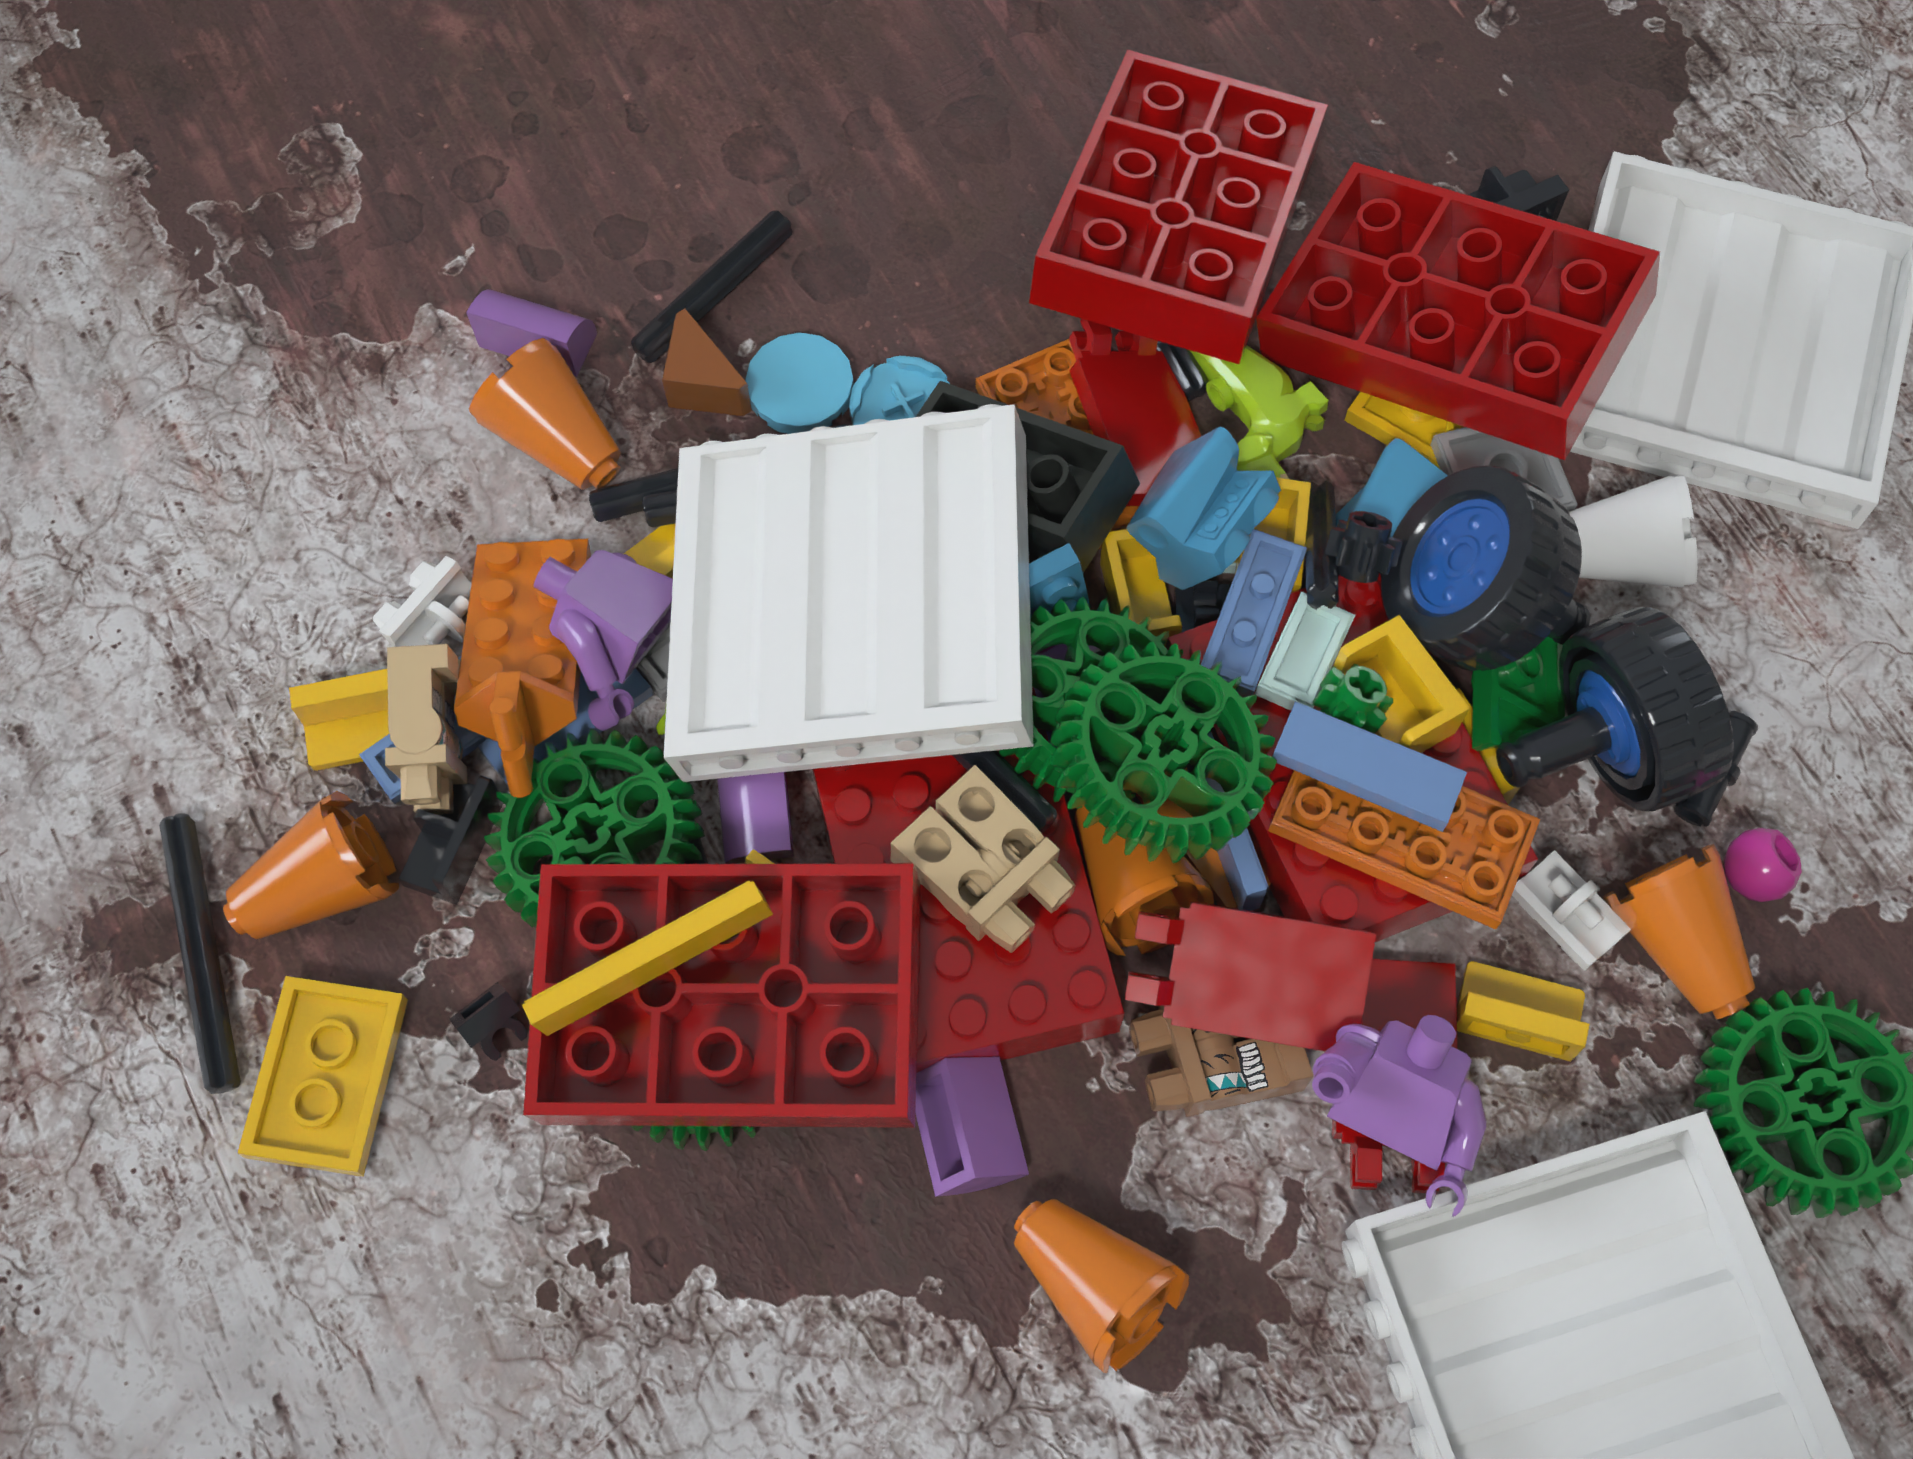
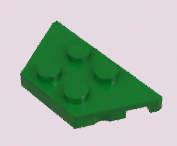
M1546 637L1536 648L1513 663L1492 670L1473 671L1471 678L1473 688L1472 749L1482 751L1498 748L1504 742L1513 743L1519 736L1565 717V703L1559 680V658L1563 645L1556 643L1550 637Z

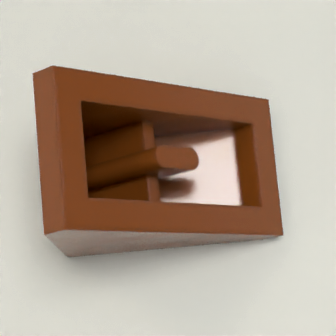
M684 308L675 316L662 378L668 407L745 416L751 412L752 408L747 382L688 311Z

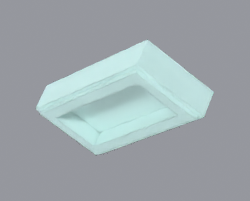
M1301 592L1254 695L1288 710H1292L1295 701L1314 708L1313 700L1321 691L1320 684L1331 670L1355 614L1336 606L1329 609L1323 605L1315 610L1307 604V594Z

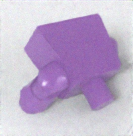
M605 550L595 551L578 572L549 557L534 581V588L558 601L549 629L553 636L566 645L576 659L589 690L597 691L599 697L592 700L589 704L588 713L592 724L602 731L618 725L619 720L629 716L633 710V697L623 689H615L613 683L615 681L621 684L625 682L670 625L673 584L672 578L637 564L630 556L622 553H610Z
M1436 1015L1422 1017L1416 1029L1397 1020L1388 1021L1381 1031L1361 1024H1350L1341 1027L1336 1034L1337 1043L1318 1057L1313 1066V1090L1320 1099L1332 1104L1327 1117L1436 1171L1441 1161L1446 1163L1444 1175L1437 1177L1427 1190L1426 1203L1430 1209L1436 1197V1189L1443 1186L1449 1187L1455 1191L1458 1197V1203L1452 1214V1217L1456 1216L1461 1212L1467 1201L1468 1191L1462 1180L1465 1170L1470 1172L1473 1170L1487 1121L1479 1088L1475 1083L1467 1079L1472 1060L1466 1053L1451 1047L1456 1038L1454 1027L1447 1020Z

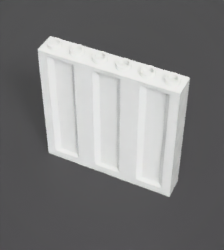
M1614 151L1600 182L1588 231L1660 251L1657 292L1570 452L1662 477L1683 475L1688 484L1859 529L1879 502L1913 322V227L1903 222L1888 221L1856 213L1851 209L1836 208L1804 200L1796 195H1785L1753 187L1744 182L1729 181L1698 173L1693 169L1678 168L1650 161L1638 155H1626Z
M988 404L974 410L951 413L929 412L921 417L890 421L874 419L860 425L837 428L821 426L806 432L784 435L762 434L753 439L730 442L708 441L700 446L679 448L664 759L683 782L1033 747L1026 435L1015 404L1005 406Z
M1706 1111L1466 1185L1468 1191L1467 1201L1461 1212L1452 1217V1214L1458 1203V1197L1454 1190H1450L1436 1195L1430 1209L1425 1198L1355 1220L1345 1231L1348 1240L1342 1242V1250L1347 1267L1353 1278L1362 1277L1370 1299L1369 1302L1364 1303L1368 1325L1376 1340H1385L1393 1364L1386 1367L1390 1386L1399 1403H1408L1416 1425L1415 1428L1410 1429L1409 1433L1417 1459H1855Z

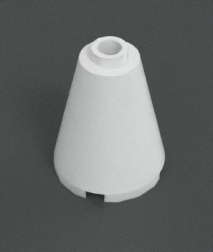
M1683 475L1667 476L1569 511L1570 516L1576 523L1581 539L1582 564L1579 578L1681 588L1685 585L1696 584L1698 570L1696 537L1692 538L1689 520L1694 519L1689 488Z

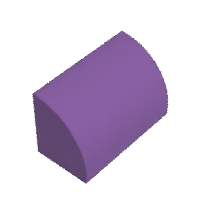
M491 289L482 291L474 299L466 312L479 347L510 356L529 342L545 338L557 347L576 377L597 335L595 324L590 319Z
M778 772L717 779L725 864L746 862L745 858L752 849L769 860L794 857L787 773Z
M999 1057L944 1058L916 1073L915 1113L935 1197L979 1191L1029 1175Z

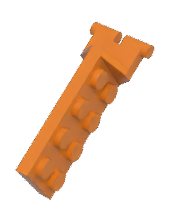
M588 538L477 544L454 711L458 726L498 742L509 792L517 798L526 797L533 790L531 777L535 746L577 719L581 670L576 659L566 645L553 636L549 629L558 601L534 588V581L549 557L578 572L591 557Z

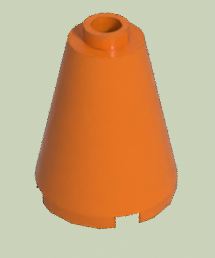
M545 338L529 342L506 359L513 367L500 379L493 372L488 376L474 395L469 412L476 418L478 424L581 490L594 486L596 489L603 488L620 471L621 467L616 463L621 455L620 449L557 347Z
M335 791L329 796L323 797L226 890L227 903L223 905V911L227 921L238 934L244 935L247 933L254 939H261L384 900L399 890V883H388L387 876L396 872V868L383 839L365 814L354 819L344 808L354 802L347 795Z
M1085 806L1076 811L1074 820L1088 883L1105 946L1109 951L1116 955L1126 956L1122 947L1137 945L1141 954H1145L1169 945L1135 939L1139 911L1179 917L1180 907L1189 908L1190 901L1214 904L1213 891L1210 885L1184 856L1180 861L1173 864L1166 848H1164L1156 860L1149 862L1146 846L1140 844L1136 846L1130 855L1125 856L1126 839L1117 835L1109 843L1103 844L1102 839L1106 827L1097 822L1088 828H1083V822L1089 811Z
M1711 844L1700 848L1706 859L1696 863L1693 857L1689 859L1687 854L1625 883L1630 893L1628 896L1618 900L1612 890L1604 895L1603 898L1631 929L1630 934L1699 1014L1712 1011L1716 1019H1721L1750 1005L1746 995L1755 989V984L1720 854L1715 845Z
M1057 1199L1048 1200L1043 1204L1040 1201L1031 1203L1015 1222L1014 1229L1018 1232L1014 1241L1015 1248L1092 1362L1103 1373H1108L1109 1365L1115 1371L1123 1368L1154 1340L1164 1327L1158 1321V1318L1165 1304L1168 1303L1176 1310L1189 1286V1275L1175 1263Z

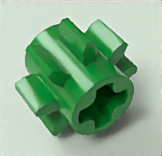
M1353 664L1345 675L1339 669L1331 668L1320 684L1321 691L1313 700V705L1321 708L1320 712L1376 734L1387 720L1385 713L1394 701L1393 698L1386 696V684L1377 672L1370 668Z

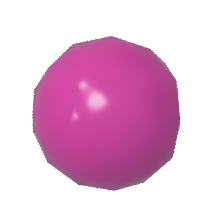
M1756 828L1742 832L1730 843L1724 857L1726 879L1736 892L1752 901L1767 902L1782 899L1796 887L1802 873L1801 860L1794 846L1787 837L1776 829Z

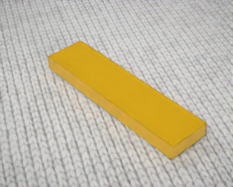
M747 881L524 1001L525 1004L522 1007L531 1025L546 1036H549L768 918L773 913L754 881Z

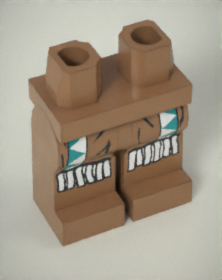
M1159 1006L1157 1011L1149 1012L1132 1020L1129 1026L1133 1047L1138 1057L1166 1050L1172 1069L1149 1074L1145 1078L1146 1091L1153 1111L1184 1108L1186 1117L1202 1114L1205 1111L1302 1092L1314 1077L1305 1048L1171 1025L1170 1018L1163 1017L1164 1006Z

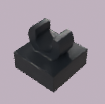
M1203 581L1185 590L1175 587L1173 593L1174 615L1180 616L1182 623L1181 633L1218 620L1231 584H1218V581Z
M498 982L449 1019L471 1048L479 1042L483 1052L494 1061L502 1057L492 1043L493 1035L498 1029H511L521 1041L527 1037L525 1027L513 1016L521 1009Z

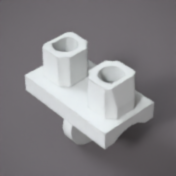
M445 556L438 565L423 561L410 575L409 585L414 592L402 605L395 601L386 602L373 616V621L379 627V632L392 647L440 644L447 635L459 642H463L466 624L461 619L468 612L472 583L465 577L458 562L448 556Z
M1555 850L1531 872L1521 878L1516 883L1512 896L1519 902V905L1561 946V949L1584 971L1631 930L1597 894L1600 888L1592 880L1586 883Z

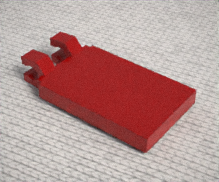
M1081 319L1080 323L1085 331H1073L1069 337L1076 358V362L1069 372L1093 435L1124 446L1140 482L1139 487L1126 507L1140 506L1172 453L1201 437V433L1185 393L1163 352L1156 351L1158 341L1129 332L1119 331L1115 336L1119 351H1111L1113 334L1110 328Z
M1190 901L1189 908L1180 907L1179 917L1145 911L1138 912L1135 939L1174 944L1169 977L1133 971L1128 972L1125 1000L1164 1006L1163 1017L1170 1018L1171 1025L1319 1051H1326L1337 1043L1336 1034L1341 1027L1350 1024L1362 1025L1376 940L1375 932Z
M1372 959L1362 1025L1381 1031L1388 1021L1397 1020L1416 1029L1422 1017L1436 1015L1447 1020L1454 1027L1456 1038L1451 1047L1457 1049L1455 964ZM1332 1119V1139H1341V1144H1350V1188L1376 1190L1377 1183L1382 1182V1146L1386 1145ZM1411 1158L1412 1193H1426L1432 1182L1437 1177L1444 1175L1445 1163L1441 1161L1436 1171Z

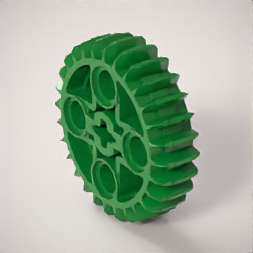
M1083 596L1077 601L1071 612L1065 601L1060 599L1055 603L1051 613L1040 606L1034 611L1030 619L1032 687L1040 690L1045 698L1032 695L1033 747L999 750V755L1005 757L1015 754L1019 762L1014 771L1017 774H1021L1026 770L1031 771L1035 775L1032 786L1036 790L1045 783L1054 787V802H1058L1066 791L1074 794L1075 789L1057 788V780L1065 770L1051 765V757L1058 747L1056 746L1055 748L1037 729L1054 731L1057 726L1055 722L1056 713L1062 702L1064 703L1065 695L1075 681H1079L1084 670L1090 664L1098 666L1102 657H1104L1095 654L1088 646H1095L1103 651L1105 655L1110 652L1118 658L1123 649L1129 644L1141 655L1145 647L1153 641L1157 646L1160 656H1165L1168 652L1164 644L1169 637V631L1154 636L1148 631L1151 622L1150 616L1144 618L1139 624L1129 619V605L1125 606L1119 615L1109 612L1108 601L1104 599L1095 611L1090 610ZM1059 644L1067 646L1064 660L1037 655L1040 651ZM1179 649L1180 658L1184 654V649ZM1138 689L1160 705L1168 694L1164 690ZM1183 701L1185 706L1191 711L1200 713L1198 708L1193 707L1194 704ZM1102 712L1108 721L1114 724H1121L1114 714ZM1137 730L1133 737L1139 739L1142 733ZM1163 745L1159 749L1161 750L1159 757L1163 758L1167 754V746ZM1093 752L1100 771L1106 780L1111 782L1120 767L1100 754ZM1123 790L1126 797L1131 801L1137 794L1131 790Z
M1153 641L1145 647L1141 655L1129 644L1123 649L1118 658L1108 652L1102 657L1098 666L1090 664L1084 670L1079 681H1075L1065 695L1064 703L1062 702L1056 713L1055 722L1057 726L1052 732L1050 743L1058 747L1051 757V765L1065 769L1057 780V788L1075 789V793L1068 802V809L1084 805L1089 811L1083 822V828H1088L1097 822L1101 823L1106 827L1102 839L1103 844L1109 843L1117 835L1126 839L1125 856L1130 855L1138 844L1146 846L1149 862L1156 860L1162 850L1166 848L1173 864L1180 861L1187 853V850L1198 860L1210 848L1219 851L1228 844L1232 837L1240 836L1250 825L1251 819L1253 820L1263 808V799L1273 785L1272 780L1268 776L1274 770L1277 763L1276 759L1266 755L1273 747L1275 738L1270 735L1259 734L1268 721V715H1252L1250 712V708L1257 700V695L1242 698L1236 690L1241 683V676L1229 682L1219 676L1222 669V661L1217 662L1210 669L1200 665V650L1195 651L1189 660L1180 658L1177 643L1169 648L1165 656H1160L1157 646ZM1138 689L1164 690L1168 694L1160 705ZM1183 701L1194 704L1200 713L1191 711L1185 706ZM1102 712L1114 714L1121 724H1114L1108 721ZM1214 724H1217L1224 734L1230 749L1208 736ZM1137 730L1142 733L1139 739L1133 737ZM1165 745L1168 747L1167 754L1161 758L1159 757V752L1161 751L1159 749ZM1093 752L1100 754L1120 767L1111 782L1106 780L1100 771ZM1188 764L1193 766L1190 773L1184 770ZM1205 778L1217 781L1222 786L1224 792L1214 790L1208 785ZM1123 790L1136 792L1142 798L1145 805L1132 802L1126 797ZM1166 799H1169L1186 810L1192 817L1172 818L1161 816L1157 812Z
M591 728L587 742L583 745L572 733H567V748L559 751L551 742L545 743L548 757L541 762L533 758L531 777L533 790L528 796L517 798L510 793L496 792V797L506 805L504 812L489 813L488 818L501 830L484 837L486 843L493 850L497 851L486 859L488 866L499 873L493 880L496 888L506 894L505 903L515 912H521V919L531 927L536 928L540 874L533 875V868L536 862L543 856L553 855L551 864H641L636 853L664 840L662 850L655 864H684L685 861L702 860V853L694 844L689 842L703 838L705 834L699 823L692 821L703 814L699 804L695 800L690 799L695 794L693 786L690 782H683L664 759V752L655 745L648 749L643 739L637 735L632 737L627 743L623 735L615 729L611 732L605 743L601 735ZM614 769L623 770L635 776L629 777L624 782L605 791L603 784L596 777V772ZM582 779L581 786L577 792L568 797H561L564 787L569 782ZM658 799V806L652 814L644 818H636L637 811L644 802ZM545 801L553 820L529 832L535 814ZM597 831L599 839L594 842L591 834Z
M1808 988L1799 990L1791 999L1784 990L1773 994L1767 1002L1761 997L1757 998L1747 1006L1745 1011L1741 1009L1727 1019V1026L1720 1027L1712 1035L1711 1040L1715 1046L1713 1045L1706 1049L1700 1057V1060L1710 1068H1706L1698 1073L1694 1082L1711 1091L1705 1092L1695 1099L1694 1106L1711 1110L1712 1116L1709 1120L1713 1130L1717 1131L1720 1139L1718 1141L1722 1151H1727L1732 1157L1728 1164L1732 1174L1743 1170L1749 1175L1743 1188L1744 1193H1750L1761 1185L1768 1188L1766 1206L1773 1207L1788 1196L1791 1215H1799L1805 1212L1811 1204L1816 1218L1829 1216L1835 1211V1208L1840 1216H1847L1858 1211L1860 1205L1868 1209L1880 1203L1883 1199L1882 1195L1889 1196L1902 1187L1900 1179H1905L1913 1174V1073H1909L1906 1066L1913 1058V1050L1898 1053L1892 1045L1899 1036L1900 1030L1894 1029L1882 1034L1875 1028L1880 1018V1012H1874L1864 1020L1857 1017V999H1852L1840 1009H1837L1833 991L1825 992L1814 1003ZM1782 1032L1792 1034L1798 1039L1802 1055L1792 1053L1785 1047L1782 1041ZM1830 1037L1847 1046L1860 1059L1838 1063ZM1755 1045L1756 1057L1759 1060L1765 1079L1754 1080L1740 1086L1737 1083L1740 1065L1747 1052ZM1807 1067H1809V1070H1808V1071L1802 1073L1801 1075H1799L1797 1078H1795V1079L1793 1080L1794 1075H1796V1074L1802 1072V1071L1805 1070ZM1861 1078L1870 1080L1877 1087L1880 1094V1102L1870 1099L1864 1093L1861 1086ZM1804 1096L1806 1100H1817V1102H1824L1825 1105L1820 1108L1818 1104L1808 1105L1807 1102H1800L1799 1099ZM1743 1102L1754 1104L1760 1109L1764 1117L1763 1127L1752 1124L1746 1118L1743 1112ZM1883 1118L1886 1121L1884 1141L1872 1159L1871 1150L1866 1142L1861 1124L1871 1123ZM1831 1125L1829 1131L1823 1133L1817 1138L1815 1137V1133H1818ZM1786 1140L1796 1172L1775 1160L1761 1145ZM1824 1149L1832 1151L1839 1157L1843 1166L1842 1175L1833 1173L1826 1166L1823 1159Z

